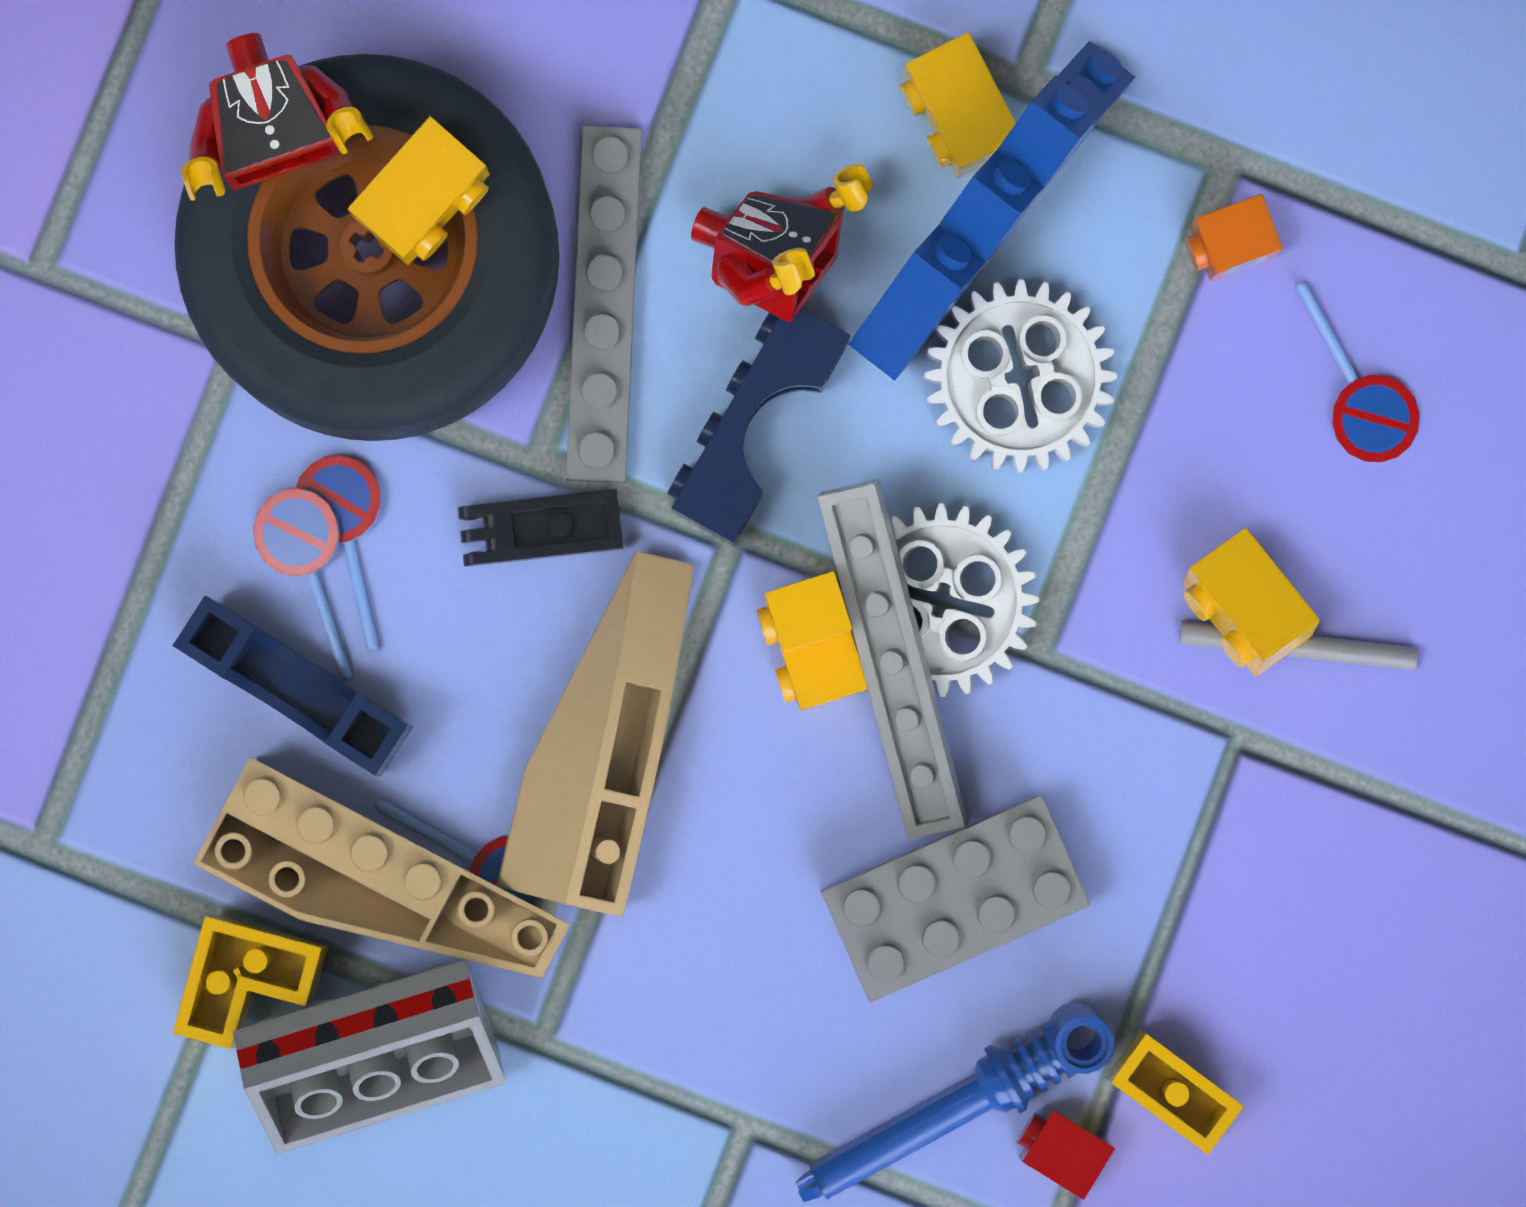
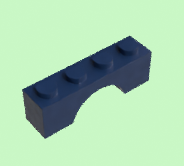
M803 308L800 309L791 323L768 313L755 337V340L763 344L752 365L744 360L739 364L726 388L727 392L734 395L730 405L723 416L713 411L697 439V443L705 447L694 468L686 463L683 464L667 493L676 499L671 507L672 512L734 547L763 497V490L748 470L743 451L745 434L751 420L766 403L780 395L799 391L821 393L848 346L851 335Z
M205 595L172 645L221 678L277 710L313 734L324 744L374 776L382 777L414 727L209 596Z

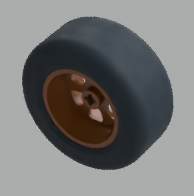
M375 54L340 55L300 65L317 67L345 89L355 108L362 114L373 134V138L367 141L362 133L353 134L345 141V147L348 150L346 154L335 156L236 191L223 178L220 168V175L226 191L224 195L219 197L216 196L213 185L208 184L198 188L195 193L196 200L191 201L184 184L176 216L174 245L176 271L188 315L199 338L229 377L261 404L303 428L349 440L383 441L418 436L446 427L487 403L510 382L534 350L546 326L558 282L559 241L553 206L540 168L516 127L498 107L482 93L461 79L439 68L411 59ZM431 116L486 165L490 175L484 180V183L489 189L468 214L464 215L458 210L443 226V229L448 233L447 265L443 269L433 270L413 262L408 266L378 239L377 244L383 251L379 259L374 256H368L362 263L360 262L362 256L356 249V245L360 240L370 243L375 236L353 218L351 213L341 218L331 216L317 203L316 193L331 181L342 176H350L355 181L359 196ZM298 229H306L326 236L328 239V258L326 262L305 270L294 269L291 263L290 252L292 234ZM336 281H343L357 289L359 294L355 316L346 324L327 317L317 310L315 305L317 297ZM397 281H404L421 295L423 306L406 319L394 324L388 323L383 316L380 293L387 286Z

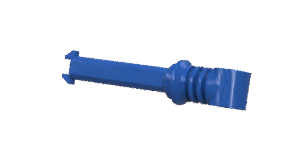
M1070 1002L1059 1007L1053 1012L1049 1021L1040 1025L1043 1033L1036 1035L1034 1030L1027 1032L1030 1040L1023 1043L1020 1037L1015 1039L1016 1048L1010 1050L1007 1044L1002 1047L986 1046L984 1050L987 1055L976 1061L974 1074L810 1163V1171L806 1172L795 1182L803 1202H807L824 1195L828 1200L991 1109L1007 1113L1017 1108L1020 1114L1027 1110L1029 1100L1036 1097L1033 1089L1039 1086L1042 1093L1047 1091L1049 1088L1046 1082L1051 1079L1055 1085H1058L1062 1082L1059 1075L1064 1072L1070 1078L1078 1073L1089 1074L1099 1071L1109 1062L1114 1052L1115 1041L1110 1027L1095 1007L1085 1002ZM1090 1026L1095 1029L1094 1037L1086 1047L1071 1049L1066 1046L1067 1037L1075 1028Z

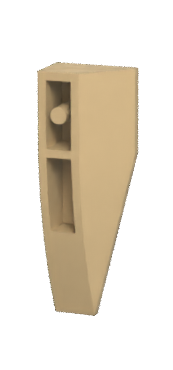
M640 551L634 552L524 767L496 886L570 906L619 917L624 916L665 735L684 632L694 564Z
M251 757L247 761L193 862L194 865L299 920L538 978H543L570 924Z

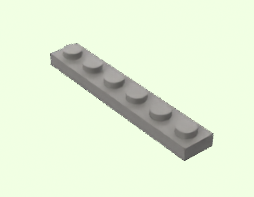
M583 126L566 481L626 484L642 128Z
M876 479L823 491L817 498L907 838L912 839L965 828L969 820L880 480Z

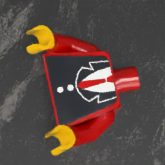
M244 34L226 43V49L234 72L209 82L210 98L200 105L190 142L189 161L183 166L181 175L191 201L196 200L195 193L198 188L208 184L213 185L215 194L219 197L224 195L226 191L220 175V168L223 178L236 191L335 156L346 154L348 150L345 147V141L351 135L362 133L366 140L370 141L373 138V134L360 111L355 108L348 92L315 66L308 65L299 67L292 55H283L269 60L261 34Z
M852 164L846 166L836 173L833 178L836 189L834 187H827L807 198L787 199L755 191L746 195L731 216L707 207L701 208L692 226L691 239L714 248L711 273L714 283L727 290L738 304L742 306L756 305L776 317L791 323L837 259L844 206L848 211L855 212L863 209L867 203V192L872 190L873 182L864 165Z

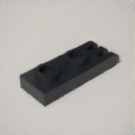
M617 489L457 508L459 520L472 521L483 518V528L460 531L461 543L485 541L486 552L473 551L464 554V567L624 550Z

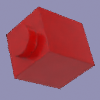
M1050 1106L1043 1117L1035 1112L1032 1114L1016 1141L1017 1144L1024 1147L1019 1155V1159L1023 1163L1083 1200L1115 1150L1110 1143Z

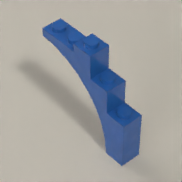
M1088 41L1059 75H1055L1031 101L998 149L971 178L939 225L911 255L848 345L894 381L901 375L1040 194L1134 80L1135 76L1122 67L1114 55L1099 49L1092 42Z

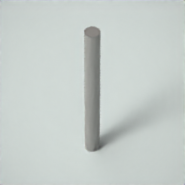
M1181 621L1178 643L1181 645L1223 649L1220 641L1223 636L1213 624ZM1312 636L1286 656L1415 671L1418 662V647Z

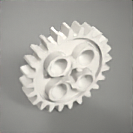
M1019 279L1015 285L1013 296L1007 297L1003 287L997 282L992 285V301L988 303L976 291L969 295L970 305L973 310L970 314L957 306L951 309L950 314L957 324L956 329L942 325L937 327L935 333L946 343L945 348H928L926 356L940 363V368L925 372L923 380L939 384L940 391L929 396L926 399L927 405H944L946 412L939 417L935 425L936 427H944L952 423L958 430L949 443L952 447L966 439L973 443L969 455L970 461H975L986 450L992 453L991 469L994 471L1000 468L1005 457H1012L1016 474L1024 472L1027 457H1033L1038 468L1044 471L1049 466L1048 452L1053 450L1063 462L1071 459L1067 441L1071 439L1084 448L1091 443L1083 429L1085 424L1095 428L1104 426V419L1094 411L1095 406H1111L1114 403V398L1101 391L1100 388L1102 384L1115 381L1117 373L1102 370L1100 363L1106 361L1115 353L1114 349L1110 348L1096 349L1094 342L1104 333L1105 328L1100 326L1087 330L1084 327L1083 323L1091 311L1088 306L1080 309L1075 314L1067 310L1071 293L1066 292L1054 303L1048 300V283L1044 282L1035 296H1028L1024 279ZM1040 325L1049 328L1056 338L1054 353L1048 356H1039L1032 353L1028 349L1025 339L1029 328ZM1004 326H1010L1013 329L1016 339L1017 357L1021 369L1025 371L1032 370L1035 378L1026 385L1028 398L1037 418L1038 424L1035 428H1030L1027 425L1020 387L1017 383L1007 384L1005 376L1013 370L1014 364L1003 336L1002 329ZM982 340L992 343L999 352L997 368L991 371H981L971 365L968 359V349L972 343ZM1057 382L1069 390L1071 405L1067 412L1055 414L1049 412L1044 407L1041 401V391L1044 385ZM1000 397L1006 399L1012 405L1015 418L1011 426L1005 429H997L986 422L983 416V407L987 400Z
M944 503L938 504L935 520L929 521L921 507H914V525L908 527L897 516L891 518L892 527L895 532L894 538L907 585L937 592L941 590L943 583L951 585L950 595L954 598L987 605L995 611L993 617L986 618L957 609H946L943 618L935 615L936 605L910 598L912 606L918 609L923 619L919 633L931 679L936 681L940 697H947L951 680H957L963 692L968 694L972 692L971 675L977 673L983 681L990 685L994 683V676L990 665L996 662L1008 670L1014 667L1010 657L1005 652L1009 646L1021 650L1028 648V644L1017 635L1019 627L1029 628L1037 626V621L1023 614L1024 606L1040 602V597L1023 592V585L1031 582L1037 575L1036 572L1018 571L1016 565L1028 553L1026 549L1007 552L1005 547L1013 534L1010 530L1003 531L996 537H992L989 534L993 517L986 515L975 527L970 525L971 511L966 506H963L956 521L949 519V513ZM918 547L931 549L938 561L935 574L925 581L913 579L906 569V559L909 553ZM978 561L989 564L995 573L993 589L983 596L970 594L963 583V574L966 568ZM961 619H968L974 622L980 631L978 647L968 654H961L955 651L950 646L948 640V632L951 626Z

